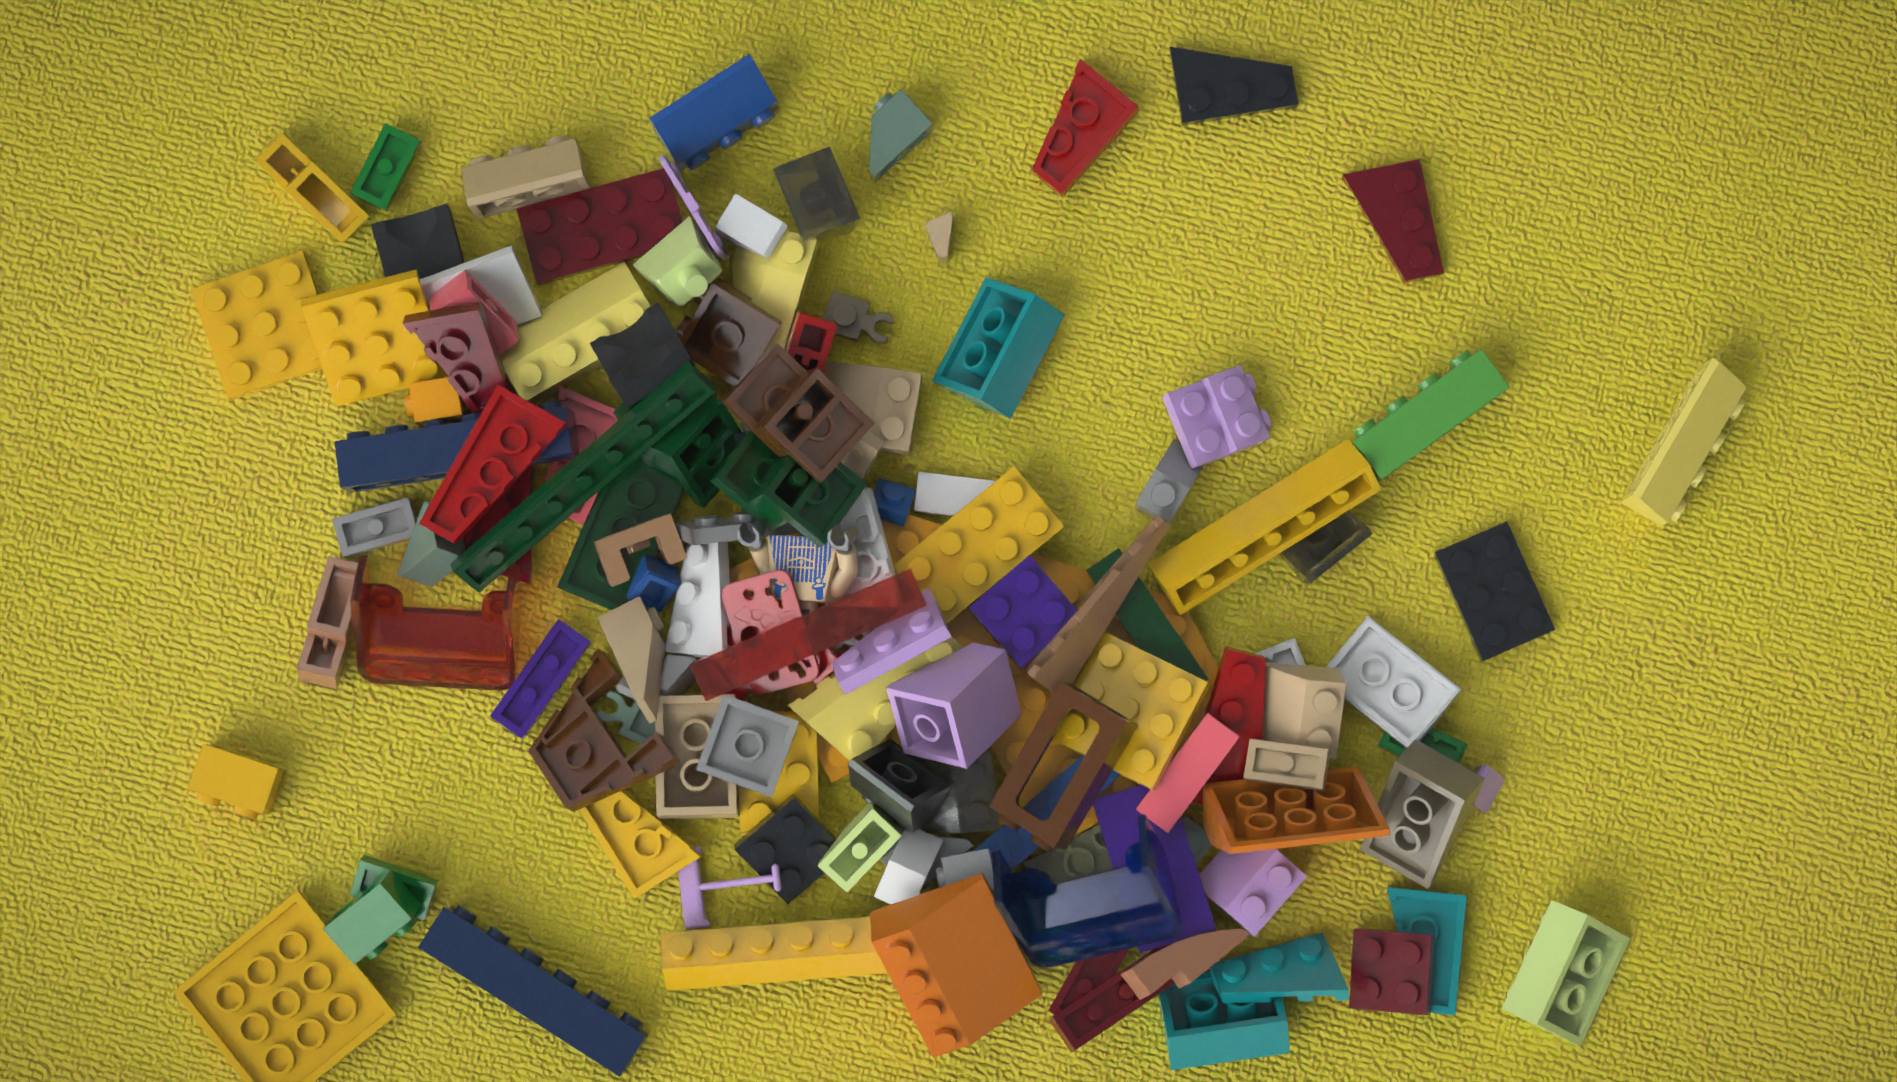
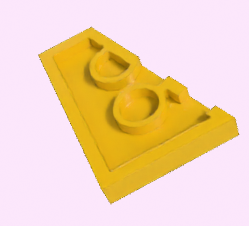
M624 790L579 809V812L634 899L703 856Z

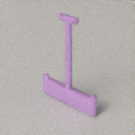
M700 846L693 847L699 853H701L702 848ZM699 859L678 872L684 926L687 930L709 928L711 924L706 919L704 890L773 882L775 891L778 892L782 889L779 865L777 864L772 866V875L702 883Z

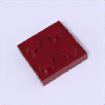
M1354 928L1349 1008L1431 1015L1435 934Z

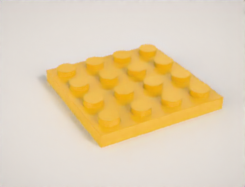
M296 891L173 991L244 1082H316L398 1015L358 963L354 965L325 933L323 928L326 922L301 891Z

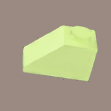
M868 803L845 827L820 860L818 867L847 893L902 836V827L897 825L893 817L880 807Z

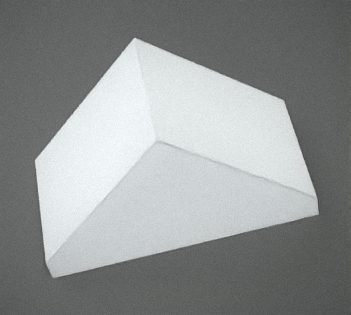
M735 193L716 224L715 230L720 238L768 259L788 225Z
M904 829L874 897L889 904H894L919 895L944 840L920 829L915 832Z

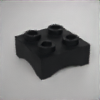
M447 204L413 215L371 224L385 277L417 269L419 278L423 279L465 263L452 211Z
M658 302L647 308L643 315L629 328L613 335L601 336L590 343L626 407L639 400H643L686 362L690 361L695 366Z

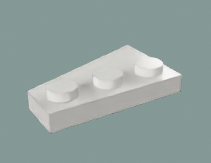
M718 542L701 545L687 543L685 553L688 559H685L682 565L681 585L677 589L665 652L676 656L733 660V648L727 645V628L731 626L721 595L723 588L730 584L728 543Z

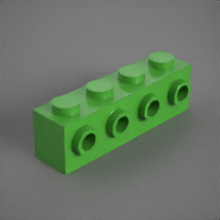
M1467 349L1449 363L1452 367L1450 372L1441 378L1435 372L1417 386L1421 391L1418 395L1409 401L1405 396L1400 397L1385 409L1389 415L1376 424L1372 418L1353 432L1357 439L1352 444L1369 462L1378 483L1509 388V385L1482 349L1473 355Z

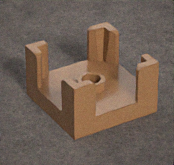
M671 513L593 541L610 586L613 587L630 579L620 549L626 547L630 554L651 546L649 538L655 537L666 564H674L688 559Z

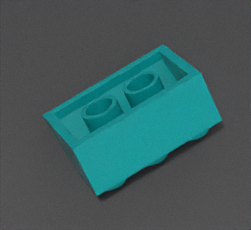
M985 277L932 381L986 410L1011 419L1065 314L1036 294Z
M1210 972L1201 974L1193 982L1180 989L1174 984L1159 994L1171 1070L1290 1053L1288 1023L1282 997H1275L1271 1002L1222 1003Z

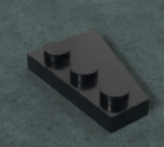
M1175 47L1169 48L1182 126L1296 108L1298 106L1292 66Z

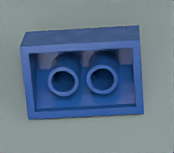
M748 54L649 119L655 133L680 171L687 167L692 171L706 163L710 159L708 154L720 146L723 149H727L743 138L741 132L752 125L760 128L770 122L776 116L774 111L779 109V106L750 54Z

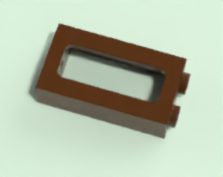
M1061 681L989 805L990 808L1000 813L997 820L1013 830L1018 831L1020 827L1032 834L1030 841L1049 852L1052 848L1067 850L1137 729L1138 724L1077 686ZM1071 709H1076L1096 721L1099 725V732L1052 814L1047 820H1041L1022 808L1018 800L1067 713Z

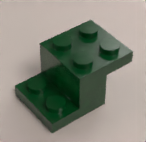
M713 396L705 400L641 455L647 465L677 477L693 503L703 508L719 493L720 489L710 480L735 448L734 434L742 432L727 407L721 403L722 400ZM642 400L635 402L629 407H626L624 402H622L613 413L619 420Z
M750 429L746 431L710 480V482L756 520L763 521L768 530L773 531L786 523H790L818 548L825 545L828 541V532L837 523L842 521L867 486L865 481L842 462L833 469L823 482L818 483L790 455L778 457Z

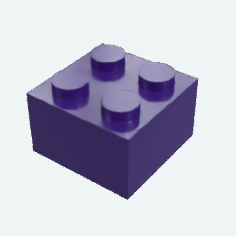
M1030 555L969 607V611L999 646L1002 649H1006L1007 655L1020 670L1038 656L1077 611Z

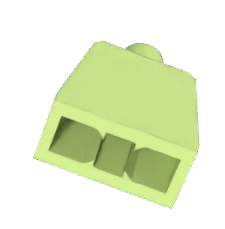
M690 216L633 264L660 295L678 307L684 306L693 297L704 294L708 284L719 276L722 271L718 255L700 227Z

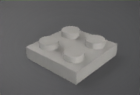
M723 694L696 770L772 797L799 721Z

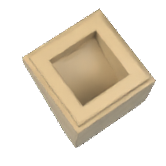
M953 211L926 222L925 225L939 262H942V264L948 262L954 218Z

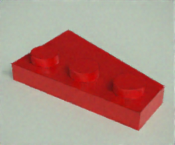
M1080 59L1071 85L1063 96L1061 108L1054 124L1050 127L1033 165V174L1063 198L1140 111L1139 106Z

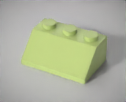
M1552 900L1541 919L1540 927L1530 948L1525 953L1524 961L1516 979L1508 990L1502 1009L1581 1047L1630 938L1587 914Z

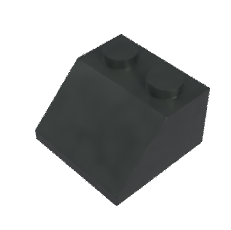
M891 738L852 758L848 764L851 786L859 791L868 803L880 807L893 817L897 825L909 829L911 832H915L933 821L952 786L951 783L915 756L904 754L902 747Z

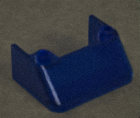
M1145 814L1138 816L1139 842L1131 845L1126 850L1125 860L1127 866L1054 884L1051 877L1039 869L1028 868L1021 872L1013 873L1001 851L992 852L994 904L1026 957L1033 965L1044 968L1055 967L1168 940L1181 932V912L1166 853Z

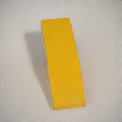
M279 132L253 159L341 244L369 217L362 208L282 132Z

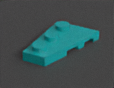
M1387 887L1397 931L1435 934L1431 1013L1456 1015L1467 896Z
M1324 933L1219 961L1210 967V975L1222 1003L1271 1002L1275 997L1298 996V1002L1313 1001V996L1335 995V1001L1350 1000L1349 989Z

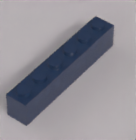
M555 401L539 404V408L569 425L531 466L574 459L579 454L574 411L567 406H562V402ZM481 413L464 415L461 417L462 422L447 424L444 419H436L423 422V428L408 430L407 425L386 427L384 429L385 434L370 436L369 431H357L346 434V440L335 441L340 488L349 493L444 479Z
M457 904L455 909L449 906L443 907L418 948L620 1077L625 1073L649 1035L641 1030L645 1023L626 1011L622 1016H619L608 1009L611 1002L593 990L588 995L574 987L578 981L558 968L555 973H552L541 966L544 959L530 949L524 947L521 952L508 944L511 938L499 929L490 926L487 931L474 923L477 916L463 906Z

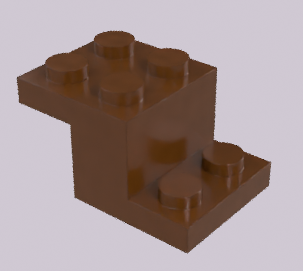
M778 343L769 349L721 402L778 457L790 455L818 483L824 481L875 424L818 368L806 371Z

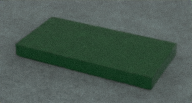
M639 456L599 491L587 521L582 527L557 588L609 610H613L631 601L627 599L626 595L640 561L645 554L656 558L660 550L655 537L649 538L651 546L629 554L626 547L620 549L630 579L613 587L608 583L593 541L665 514L671 513L673 518L685 491L679 479L647 465L642 456Z

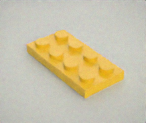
M1013 466L896 562L893 567L915 596H918L928 587L930 588L937 600L945 622L948 624L1026 557L1034 554L1063 530L1064 525L1015 466Z

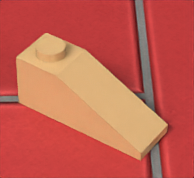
M638 596L598 617V620L631 692L650 724L657 720L665 654V643L659 630L665 628L656 608L647 609L641 597Z

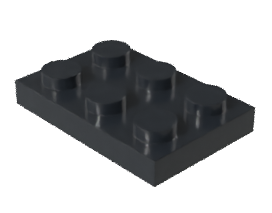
M1507 521L1433 553L1481 662L1555 630Z

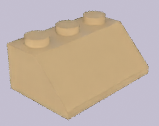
M558 136L547 140L544 147L531 150L530 146H520L507 151L508 156L493 160V157L488 155L470 160V166L461 168L468 208L477 219H482L590 189L580 145L576 138L569 140L568 136Z

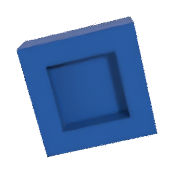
M878 478L873 493L880 519L904 527L916 489Z

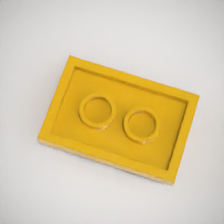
M794 711L775 712L797 720L799 724L773 796L770 797L739 786L740 833L749 832L793 793L819 819L817 731Z

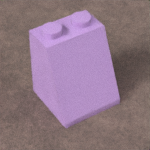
M972 643L892 682L886 687L903 753L966 769L1022 716L1006 649L979 643Z

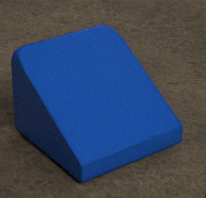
M645 554L639 563L627 592V599L633 600L640 596L646 607H655L661 613L681 585L677 567Z

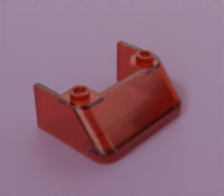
M360 555L350 605L357 669L362 678L371 683L495 691L506 690L511 687L516 680L522 607L519 564H511L506 591H492L484 596L481 611L404 607L403 595L397 588L384 583H371L368 555Z

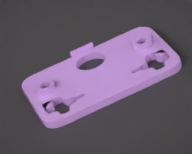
M662 155L658 158L710 245L723 260L728 259L729 255L723 247L724 243L717 232H714L680 176L679 169L674 162H671Z

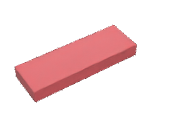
M1207 712L1169 763L1156 790L1150 789L1136 810L1169 833L1240 736Z

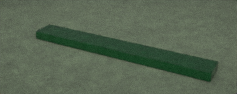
M690 361L686 362L450 564L452 571L475 591L481 592L717 391L714 384Z

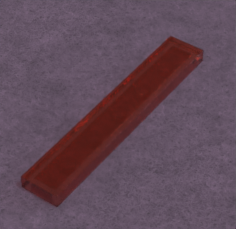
M909 568L692 662L690 667L705 701H708L925 607L927 603L912 569Z

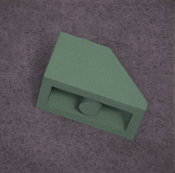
M899 90L894 96L890 92L887 93L873 107L876 112L872 115L869 173L875 183L933 131V123L902 90Z

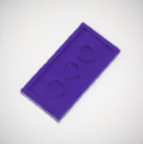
M1143 785L1097 798L1093 803L1139 953L1216 930L1181 816L1169 833H1167L1137 811V806L1150 790Z

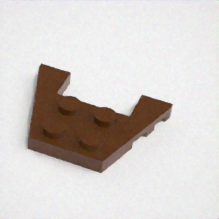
M597 649L590 658V661L593 662L583 678L578 677L570 688L573 692L561 711L555 710L528 751L565 808L572 812L669 770L681 762L666 739L657 732L627 756L604 721L597 715L598 712L593 704L622 678V675L607 653L601 649Z

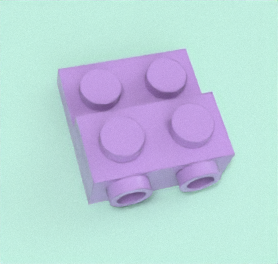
M1240 365L1208 376L1199 382L1168 392L1162 396L1191 469L1252 448L1270 438L1268 431L1271 429L1269 415L1264 409H1258L1253 397L1256 393L1255 381L1249 373H1243Z

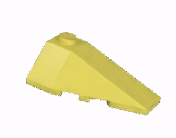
M785 230L768 259L739 246L736 247L732 259L733 287L752 298L751 303L782 321L781 326L763 356L777 343L785 350L796 310L800 308L819 249L816 239Z

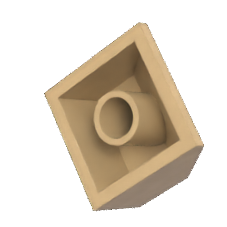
M1266 663L1262 740L1329 749L1331 751L1330 758L1336 759L1346 681L1340 669Z

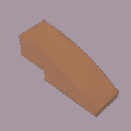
M328 556L306 627L308 634L297 666L300 681L338 689L358 615L367 565Z
M1229 929L1195 935L1175 942L1147 956L1120 975L1140 1000L1151 995L1169 979H1172L1180 989L1193 982L1250 934L1246 929Z

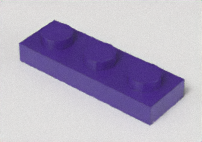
M558 619L490 717L521 739H524L592 642Z

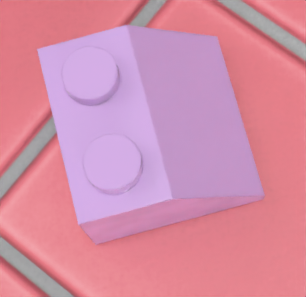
M1277 849L1229 854L1220 850L1199 874L1205 895L1254 937L1307 877Z

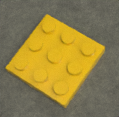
M299 251L191 288L227 398L230 401L322 369L301 308V299L319 295L304 251Z
M417 269L301 299V308L335 407L407 389L410 383L449 377L436 360L432 361L425 353V345L415 333L410 334L402 324L405 315L430 311Z
M1104 632L1093 649L1075 686L1138 724L1113 771L1155 791L1202 703L1210 684ZM1071 709L1052 740L1085 756L1099 732V725L1096 721L1078 710Z

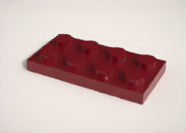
M664 168L516 209L538 286L641 258L683 222L672 181Z

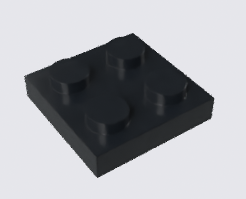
M793 793L734 844V850L760 876L772 875V866L774 864L779 865L782 889L775 892L789 904L825 873L818 867V863L837 838ZM773 882L767 883L774 890Z

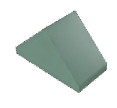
M424 501L397 575L433 587L452 571L450 564L465 552L466 549L463 538L457 544H454L419 524L430 504Z

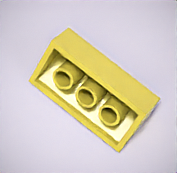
M626 263L619 264L541 310V317L517 325L519 341L502 353L500 358L506 374L521 398L535 405L559 391V386L566 387L601 367L602 364L590 343L601 336L613 335L629 328L643 315L647 308L651 307Z
M1712 358L1697 369L1620 502L1660 526L1667 524L1670 519L1675 522L1678 520L1688 502L1682 499L1688 487L1691 485L1696 488L1707 470V467L1702 465L1709 451L1715 454L1727 435L1721 430L1728 418L1733 420L1737 418L1746 403V399L1741 397L1746 386L1719 361Z

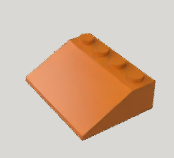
M1358 766L1329 769L1325 791L1248 781L1245 779L1205 783L1203 786V827L1211 845L1229 854L1390 836V828Z
M983 873L870 912L871 942L933 1058L970 1046L1042 995V989Z

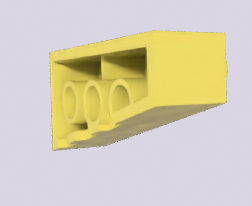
M951 637L846 695L838 684L836 676L832 679L828 676L816 685L817 690L803 700L799 697L788 706L851 761L852 758L879 745L896 725L886 687L892 682L964 647Z

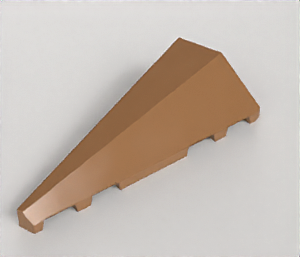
M1157 514L1080 601L1079 609L1027 667V673L1033 679L1053 693L1061 681L1073 684L1170 526L1162 517Z

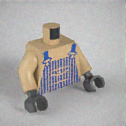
M755 521L752 526L754 533H751L747 528L746 522H743L737 531V538L741 544L749 546L760 574L780 569L788 571L793 578L808 627H816L818 604H838L841 596L846 594L859 574L856 547L853 544V541L858 537V529L850 526L843 535L841 524L837 523L828 532V541L825 545L818 548L805 536L768 535V540L762 539L766 531V525L763 521ZM771 578L772 585L768 587V590L776 595L777 600L781 601L783 599L782 593L787 590V586L785 583H779L777 578Z

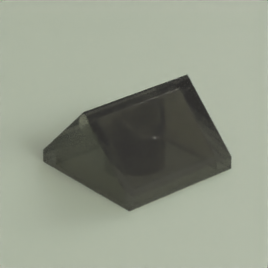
M830 146L773 169L803 241L846 235L855 229L860 216Z
M1348 510L1279 555L1303 585L1307 587L1370 537L1372 532Z

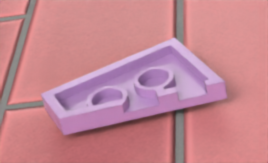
M928 587L831 663L838 684L845 695L952 637L930 588Z

